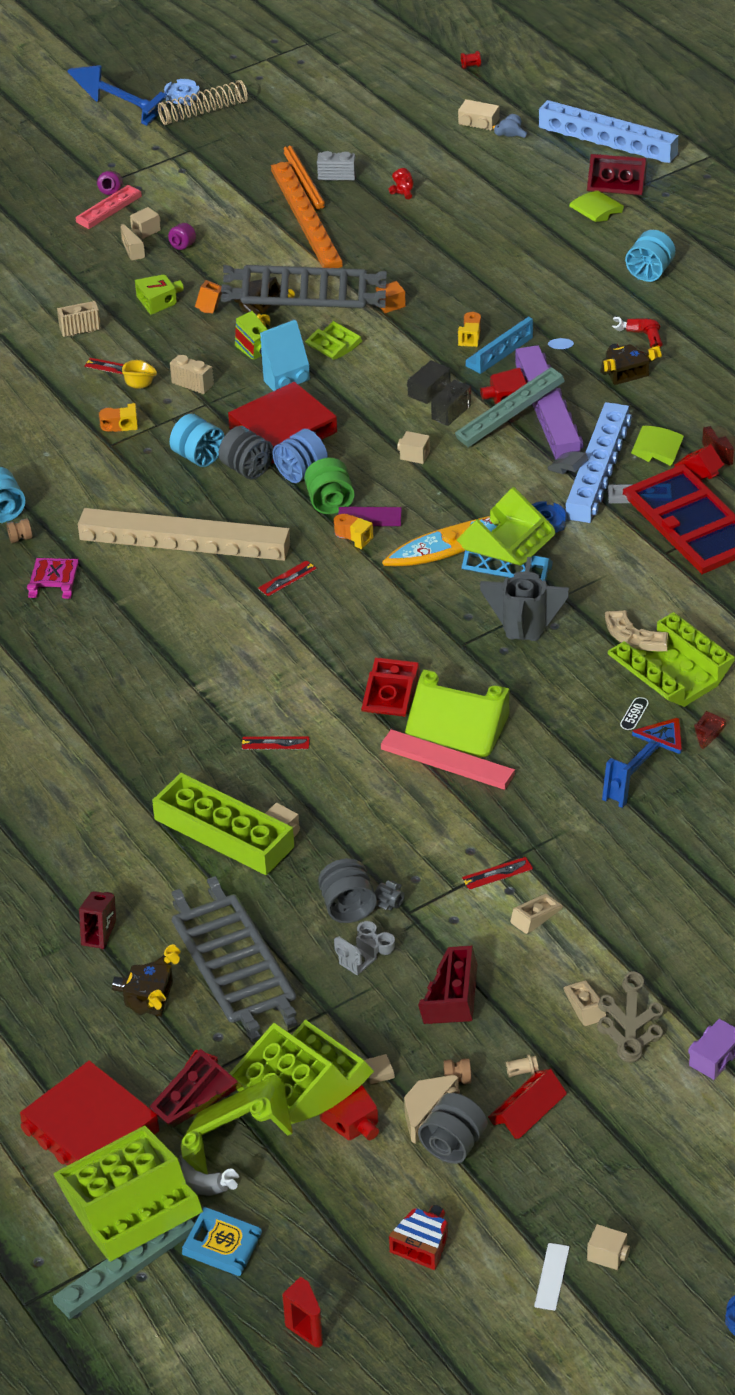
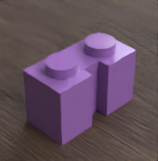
M718 1019L713 1026H708L703 1036L698 1041H694L689 1048V1066L715 1080L726 1068V1063L729 1060L733 1061L735 1058V1027L721 1019Z

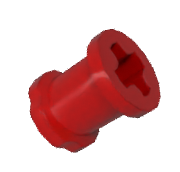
M479 51L472 54L461 53L463 69L469 66H481Z

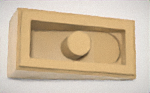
M121 224L122 242L131 261L144 258V243L127 226Z
M543 894L513 908L510 921L515 927L528 934L559 912L563 905L549 895Z
M586 980L563 987L565 994L584 1026L598 1023L602 1017H606V1012L601 1011L598 1007L599 996Z

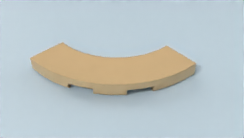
M626 610L605 612L607 629L619 642L625 641L631 647L641 650L668 651V632H654L634 628L633 623L628 619Z

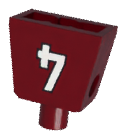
M93 891L80 906L81 945L100 949L105 948L116 923V898L112 893Z

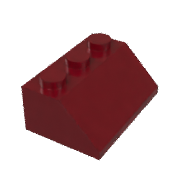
M591 154L587 191L642 196L648 164L646 158Z

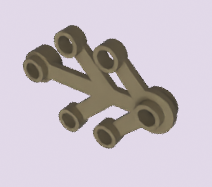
M637 972L627 973L622 982V986L627 992L626 1015L615 1004L614 998L610 995H603L598 1002L599 1009L603 1012H609L625 1029V1037L613 1026L614 1023L609 1017H602L597 1024V1029L600 1033L608 1034L618 1045V1056L628 1063L638 1061L642 1055V1048L651 1041H659L663 1034L662 1028L659 1025L653 1024L649 1026L645 1034L635 1039L636 1030L652 1019H659L664 1011L661 1004L654 1002L650 1004L646 1011L636 1017L637 993L644 984L642 975ZM628 983L634 984L635 987L630 986ZM603 1001L609 1002L610 1006L604 1005ZM652 1009L658 1010L659 1013H654ZM602 1023L608 1024L609 1028L603 1027ZM651 1031H656L658 1035H653ZM625 1049L631 1050L633 1054L628 1053Z

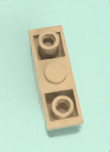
M450 1075L419 1080L404 1097V1110L411 1142L416 1144L419 1141L418 1130L427 1116L432 1113L440 1098L447 1093H460L457 1076Z

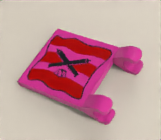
M36 558L31 580L27 585V590H29L28 598H37L38 587H61L63 591L62 598L71 599L79 560Z

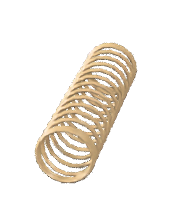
M237 80L236 83L231 82L229 86L224 84L223 87L211 88L210 91L205 89L204 93L199 91L197 95L192 93L191 97L186 95L185 98L179 97L178 100L173 99L172 102L167 100L165 104L161 102L158 104L160 119L164 125L171 124L172 118L166 106L167 102H169L173 118L176 122L178 121L177 111L173 105V101L176 100L179 115L184 120L185 115L179 103L180 99L184 100L185 112L187 117L190 118L191 112L186 102V97L190 98L192 112L194 116H197V108L192 99L193 95L197 97V106L199 112L203 115L204 109L198 97L199 93L203 94L204 107L209 113L210 105L205 96L206 91L209 92L212 109L216 111V102L211 93L212 89L216 91V100L219 108H223V103L217 91L218 88L222 89L224 104L226 107H229V99L224 86L228 87L230 101L232 105H235L236 101L234 93L230 88L231 84L235 85L237 101L240 104L241 102H247L248 93L246 86L242 80ZM239 83L243 88L245 99L241 95ZM230 91L232 93L234 103L232 102ZM224 93L227 99L228 106L225 102ZM217 94L220 98L221 106L219 104ZM211 97H212V99H213V101H214L215 109H214V107H213V104H212V101H211ZM205 99H206L207 104H208V110H207V107H206V104H205ZM192 103L195 107L196 114L194 113ZM161 105L165 111L166 121L162 114Z

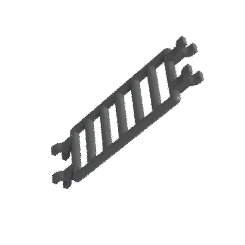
M224 265L223 273H229V275H224L223 282L242 280V288H232L229 285L222 284L221 292H226L227 294H222L221 302L241 299L243 304L364 308L366 304H375L377 307L385 308V300L380 299H386V291L366 293L367 285H376L379 288L386 289V281L381 279H386L387 271L367 274V271L364 269L245 265L243 269H234L229 265ZM251 273H262L260 297L249 296ZM270 273L282 274L280 297H268ZM290 274L301 275L300 298H288ZM309 275H321L319 299L307 298ZM328 276H340L339 300L327 299ZM348 276L359 277L358 300H346Z
M216 876L207 879L210 887L208 893L214 901L190 909L181 889L172 891L171 894L175 900L172 901L173 906L179 912V914L172 917V923L228 1021L235 1023L241 1020L251 1042L261 1038L258 1032L260 1026L253 1016L272 1008H278L288 1029L297 1026V1021L294 1016H297L296 1011L289 1004V1002L296 999V993L239 897L235 894L225 896ZM230 905L236 911L188 930L183 923ZM238 921H242L245 926L242 930L200 945H196L193 940L194 937ZM251 937L255 943L249 947L207 962L202 956L206 952ZM261 953L265 960L215 978L211 971ZM269 969L274 975L273 978L227 995L221 989L222 986ZM280 986L284 992L282 995L234 1012L230 1005L233 1002Z

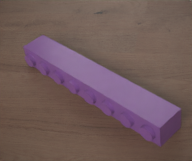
M539 345L515 349V365L521 369L526 383L550 368V364L546 363V355L541 352ZM556 387L532 403L555 459L563 453L571 451L580 452V449L583 448L582 437H578L577 426L572 423L571 412H567V404L565 400H562L561 389Z

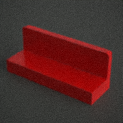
M551 1069L536 1071L494 1110L488 1118L493 1125L505 1124L515 1139H519L566 1095V1091Z

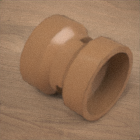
M27 518L21 519L19 523H6L11 543H16L22 538L25 540L32 539V531Z
M469 1058L461 1059L456 1063L452 1060H444V1076L455 1075L458 1077V1082L471 1084Z

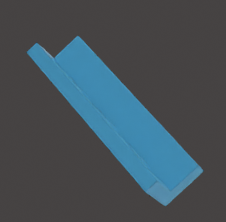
M527 317L466 359V367L481 374L515 351V349L533 338V319Z
M465 550L461 569L506 578L514 577V574L508 568L512 563L507 562L505 564V561H501L503 566L497 570H491L487 563L498 559ZM470 556L481 558L482 562L477 566H468ZM532 556V568H542L541 580L543 581L544 579L546 581L548 570L552 569L553 561L549 558ZM526 563L522 565V567H523L524 569H523L522 571H520V572L525 571V568H526L525 565H526Z

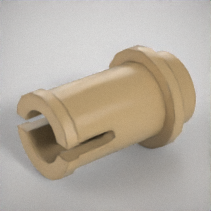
M530 1054L526 1058L505 1062L509 1078L530 1072L534 1074V1071L539 1070L536 1056H530Z

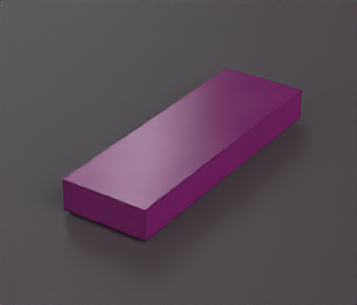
M339 507L338 515H353L371 522L373 526H401L402 507Z

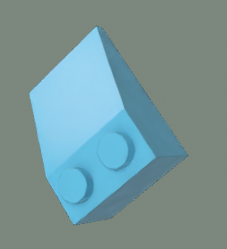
M296 320L260 333L263 379L273 391L294 381L300 384L310 380L309 362Z

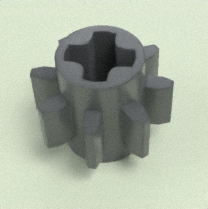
M387 880L386 884L380 883L375 891L376 899L379 900L377 906L392 911L393 907L398 908L404 900V892L400 891L402 885Z

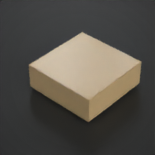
M387 1054L364 1060L374 1071L368 1078L370 1085L394 1078V1071Z

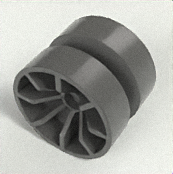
M447 1093L440 1098L432 1113L422 1123L418 1130V1136L423 1146L433 1156L444 1162L457 1164L464 1161L473 1148L474 1143L487 1128V1119L481 1108L469 1098L456 1093Z

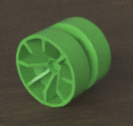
M323 458L315 461L307 468L304 479L315 510L323 514L338 513L339 507L350 506L354 499V490L347 468L342 461L335 458Z

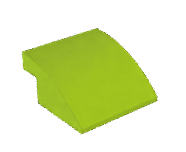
M304 1020L292 1035L273 1023L229 1074L243 1085V1087L237 1089L238 1092L271 1076L279 1077L284 1083L291 1124H295L315 1117L340 1103L360 1087L374 1071L359 1056L307 1020Z
M146 1126L53 1173L80 1222L110 1262L203 1212L197 1194L185 1182L178 1158Z

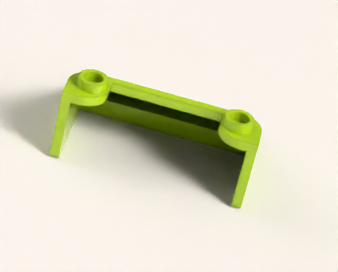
M512 487L490 510V521L494 525H498L495 529L490 531L479 519H476L457 541L466 551L516 565H523L527 562V557H532L555 535V529L515 487Z
M423 670L418 681L405 734L475 757L483 758L489 756L509 717V688L494 685L489 687L486 696L437 686L439 683L438 675L433 671Z
M271 1076L199 1112L181 1141L182 1158L196 1171L207 1175L202 1135L249 1112L257 1121L262 1122L271 1119L287 1136L293 1134L283 1081L277 1076Z

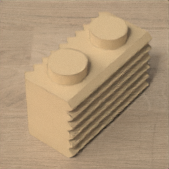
M465 99L458 110V123L463 126L469 125L470 127L473 126V128L479 127L480 129H489L491 131L492 127L500 119V106Z
M95 301L57 308L59 327L64 337L66 335L74 336L82 332L91 333L101 329L99 309Z
M178 355L170 362L172 384L175 383V385L188 388V390L191 389L192 391L195 390V392L205 394L214 385L213 367L205 364L203 361L190 359L186 355Z

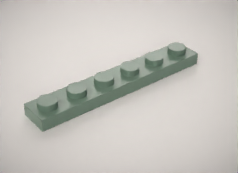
M550 367L455 432L456 438L467 447H470L565 382L563 375Z
M189 1219L111 1262L106 1259L54 1295V1304L69 1319L73 1318L186 1239L195 1223Z

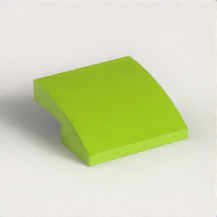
M600 191L586 193L573 200L569 207L595 222L608 221L610 214L622 213L624 208L622 204Z
M332 321L323 331L317 329L305 343L335 360L355 349L362 342L361 336Z
M642 426L631 453L648 462L654 457L671 466L684 436L665 428Z

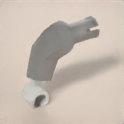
M182 1155L179 1156L180 1159L178 1158L185 1182L197 1195L212 1196L225 1192L228 1188L232 1190L237 1188L238 1184L234 1179L239 1178V1175L235 1170L227 1169L223 1174L206 1175L196 1171L182 1158Z

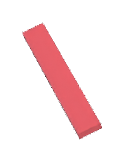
M392 729L381 743V750L504 790L515 775V769Z

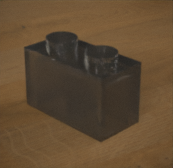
M430 360L407 380L408 397L425 404L430 403L451 384L450 368Z
M455 379L431 400L432 420L449 426L471 406V386Z

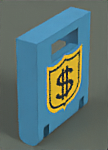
M203 1207V1212L200 1213L183 1245L182 1255L240 1276L243 1272V1267H246L258 1243L262 1230L252 1224ZM203 1227L208 1233L204 1241L200 1242L196 1238Z

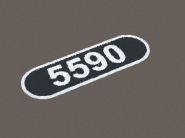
M642 697L633 700L620 723L623 729L631 730L636 727L648 706V700Z

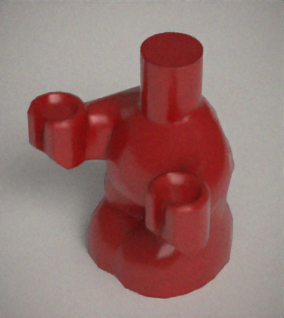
M400 168L392 174V178L397 186H390L388 188L389 193L402 194L405 196V199H411V191L414 185L412 175L408 169Z

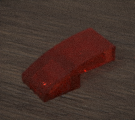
M711 426L703 427V446L711 444L723 463L733 465L734 448L726 436L718 438Z

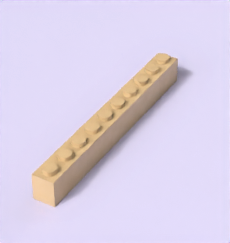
M84 508L78 522L79 538L84 541L285 561L290 547L289 528L90 508Z

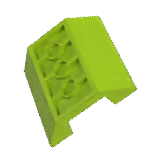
M674 612L657 621V632H668V651L636 649L625 641L608 650L609 656L668 701L683 707L716 688L735 661L733 655Z

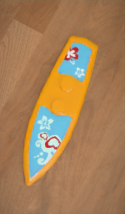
M490 516L479 518L490 531L498 526L490 521ZM475 520L442 528L412 539L390 553L383 560L382 564L384 566L419 565L465 552V549L457 539Z

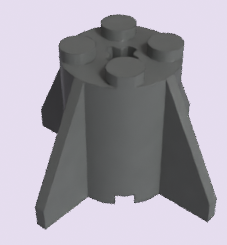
M527 557L525 571L514 573V577L510 579L508 577L505 578L503 583L481 581L480 591L503 624L506 637L509 639L539 640L541 634L544 633L548 624L569 596V588L546 586L544 579L542 581L539 579L538 574L531 572L532 557Z

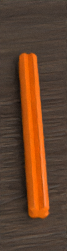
M290 145L288 147L285 146L284 155L313 205L318 210L320 208L323 209L325 201L295 150Z

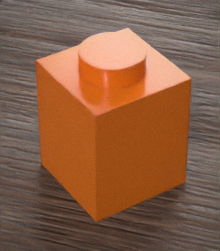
M205 280L200 287L195 307L204 313L213 314L221 298L222 286Z
M397 281L386 284V289L376 287V292L386 291V299H380L385 300V308H381L384 313L406 307L405 290Z

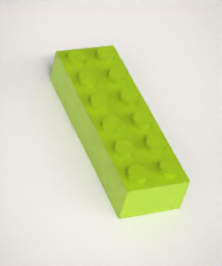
M180 773L152 800L154 819L264 875H267L294 848L293 827L183 773Z

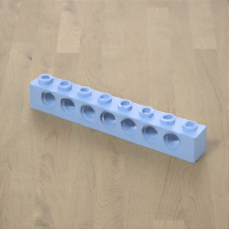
M549 100L539 108V128L546 129L547 131H554L565 136L576 137L580 140H587L595 144L609 146L613 149H620L665 163H670L678 154V135Z
M605 402L586 450L588 461L579 468L568 496L566 519L591 523L593 515H597L598 502H602L603 489H607L608 476L611 477L613 464L617 462V451H621L622 439L626 438L627 426L630 427L632 415L629 414V406Z

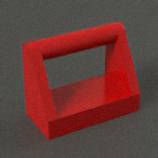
M300 1276L282 1294L285 1326L314 1347H321L323 1345L321 1310L309 1282Z

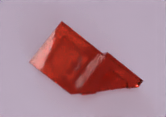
M706 711L698 723L694 724L700 748L704 749L720 734L726 726L725 719Z

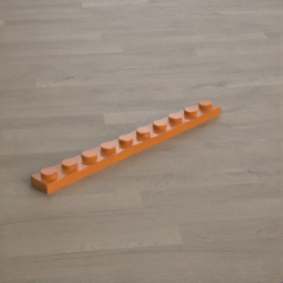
M279 162L278 164L271 165V172L322 268H341L342 260L290 163Z

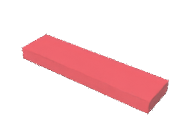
M127 185L76 216V223L90 229L142 197L141 191Z

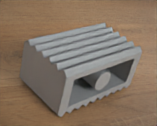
M329 151L318 153V180L355 181V153H331Z

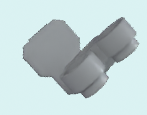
M363 921L357 926V947L340 936L334 938L335 951L339 956V964L357 976L377 959L378 952L388 955L395 949L394 936L387 932L377 935L376 925L371 921Z

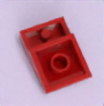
M375 657L372 672L370 671L361 711L406 717L420 674L419 663Z

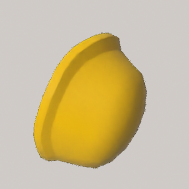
M142 360L128 361L122 367L125 383L136 389L146 388L157 375V371L150 364Z

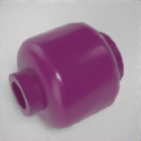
M112 170L103 172L97 180L98 189L105 195L114 194L123 185L120 174Z
M181 223L169 231L168 240L175 249L183 250L195 242L196 232L188 223Z

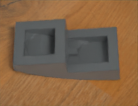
M577 451L563 453L548 466V470L559 474H564L568 470L576 472L588 461L587 454Z

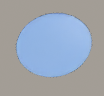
M565 338L553 339L548 342V345L554 349H566L574 344L573 341Z

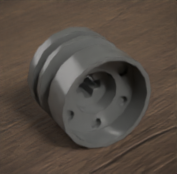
M237 426L224 436L219 447V459L224 465L236 470L237 473L250 480L257 479L264 474L272 462L273 445L244 426Z
M345 858L328 864L321 871L318 877V885L324 898L327 912L333 920L340 923L356 922L367 917L374 910L376 895L370 883L367 869L362 862L356 859Z

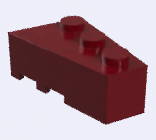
M472 945L447 948L436 969L437 974L433 982L430 981L424 999H421L418 1004L423 1024L473 1021L478 965Z
M200 1048L149 1107L174 1128L243 1087V1085Z

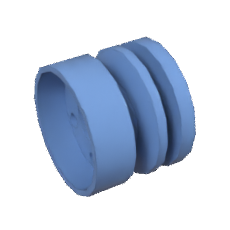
M309 429L298 431L273 449V459L277 469L285 479L293 483H298L304 479L305 472L312 463L319 459L328 458L323 442Z

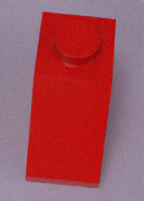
M711 444L686 455L674 464L675 467L684 464L700 480L705 477L708 479L715 477L719 474L718 469L724 465Z

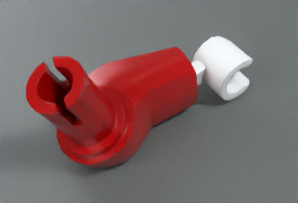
M619 317L613 318L615 322H619L617 326H612L615 330L622 331L626 328L627 332L647 334L650 348L655 347V344L660 347L663 345L659 335L660 324L657 320L631 318L624 322Z

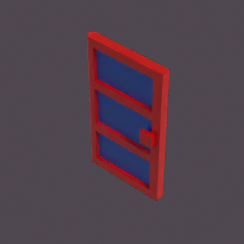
M684 464L623 489V495L627 496V500L701 574L735 561V513Z

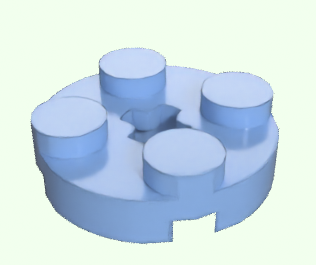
M178 79L177 83L174 84L171 81L164 87V93L167 94L166 101L170 102L173 99L178 100L179 97L185 98L186 95L191 97L192 93L197 95L200 91L199 85L196 86V82L190 79ZM195 95L192 96L193 101L197 99ZM186 97V102L188 103V106H191L190 98ZM180 99L179 103L184 105V100Z

